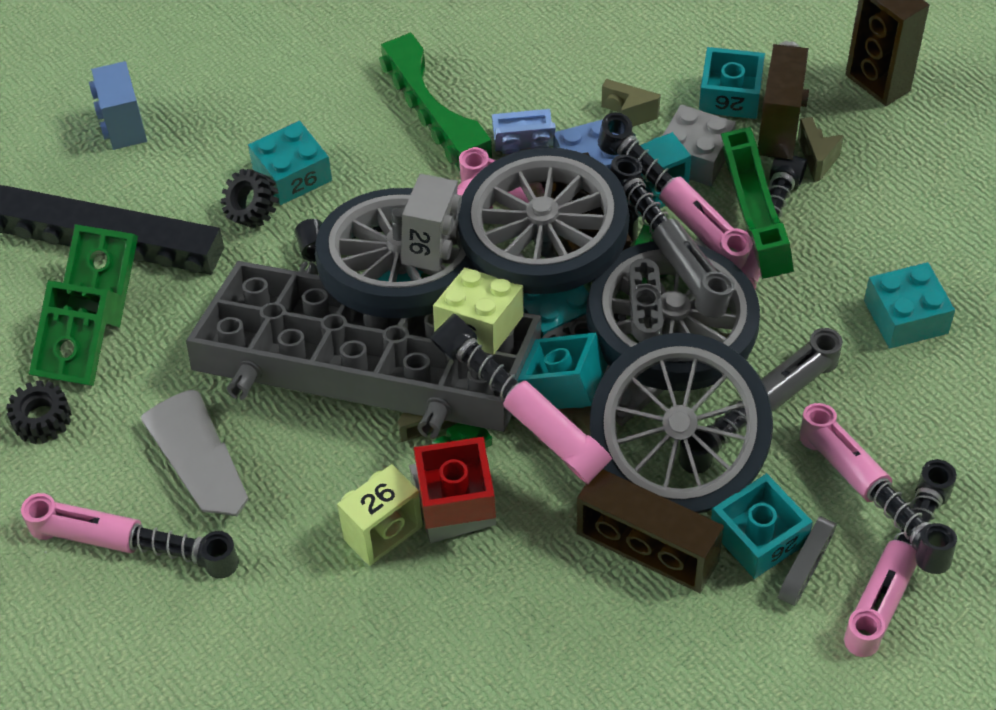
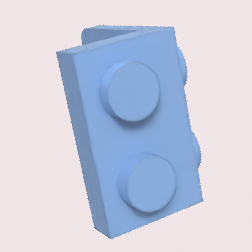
M550 109L492 114L495 151H502L503 154H512L520 151L519 149L549 148V146H553V135L555 134L556 127L555 123L551 121Z

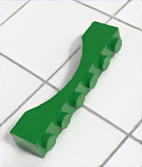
M410 32L382 43V56L379 57V61L385 73L389 72L395 88L398 91L402 90L405 94L408 106L411 109L415 108L418 112L421 124L424 127L428 126L431 130L434 142L437 145L441 144L444 148L449 163H454L460 171V154L473 147L482 148L488 153L489 158L492 159V140L479 122L448 110L429 93L423 82L426 70L424 49L414 35Z
M751 126L721 133L725 161L747 232L752 238V248L762 279L794 272L790 242L784 224L780 221L773 205Z

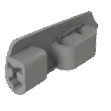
M195 390L184 391L164 400L141 416L142 423L202 512L220 513L237 517L249 499L224 442L221 443L201 394Z

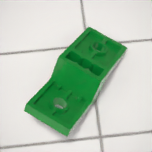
M75 224L63 283L47 281L29 375L94 386L105 327L120 328L138 240L137 235ZM104 252L107 256V263L103 268L96 269L94 259L96 255ZM71 340L74 345V351L69 357L64 358L61 354V346L65 341Z

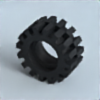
M251 169L239 170L240 174L236 172L232 174L233 181L227 180L228 189L223 188L222 194L226 195V198H221V204L226 205L222 210L223 213L227 214L226 217L233 222L256 228V225H264L263 220L269 221L271 219L269 212L275 213L276 208L272 206L273 203H278L279 198L274 197L275 194L279 193L278 188L273 187L276 183L270 177ZM251 190H254L253 199L246 208L247 196Z
M41 380L36 381V386L32 387L31 382L25 384L27 389L24 391L19 387L15 390L17 397L11 395L9 398L11 404H7L6 407L8 418L17 436L19 435L25 442L29 438L30 443L33 444L37 443L38 438H40L42 443H47L48 436H52L53 440L58 438V430L62 433L67 430L65 424L70 425V416L72 414L65 394L58 385L54 387L53 382L47 381L44 386ZM41 406L51 407L49 412L41 417H27L35 408Z

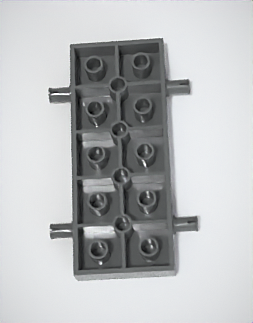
M237 261L186 340L191 370L233 378L227 386V391L235 399L238 398L241 390L242 393L239 399H245L253 383H259L421 415L423 418L418 424V431L427 437L430 429L433 427L430 438L438 436L444 420L505 432L512 415L504 407L503 403L505 400H501L500 393L497 390L492 391L486 380L481 381L475 370L470 371L466 362H460L456 359L452 361L431 341L430 336L434 333L433 313L412 318H383L355 311L338 302L330 295L321 282L317 266L310 262L306 269L308 261L303 262L298 271ZM523 312L522 319L492 357L499 365L504 364L503 369L510 375L515 374L514 379L516 381L535 339H541V316Z

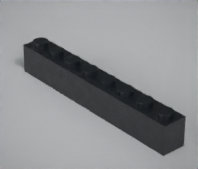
M0 185V233L65 246H71L75 224L132 233L138 236L134 261H144L159 264L163 267H174L188 270L192 273L212 275L225 248L219 227Z

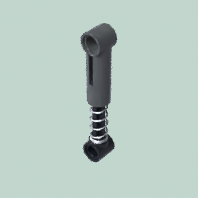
M629 155L614 157L610 170L620 181L629 205L635 207V212L638 216L642 217V222L650 226L653 242L695 295L696 309L706 317L718 318L723 316L727 311L734 291L735 283L733 279L723 272H718L679 221L668 219V213L661 211L660 202H654L652 199L653 193H647L645 190L646 184L641 176V162Z
M829 328L815 330L807 344L761 379L768 393L772 412L820 374L835 370L838 366L843 343L842 337L837 331ZM745 408L730 411L728 414L725 413L724 417L715 419L714 425L706 427L739 435V430L747 426ZM696 430L694 433L716 454H718L723 443H728L729 437ZM689 437L687 440L697 473H703L711 467L713 456L693 437ZM681 440L679 463L685 471L694 474L684 440Z

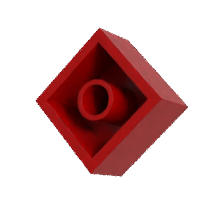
M484 437L414 447L426 529L496 518L495 495Z

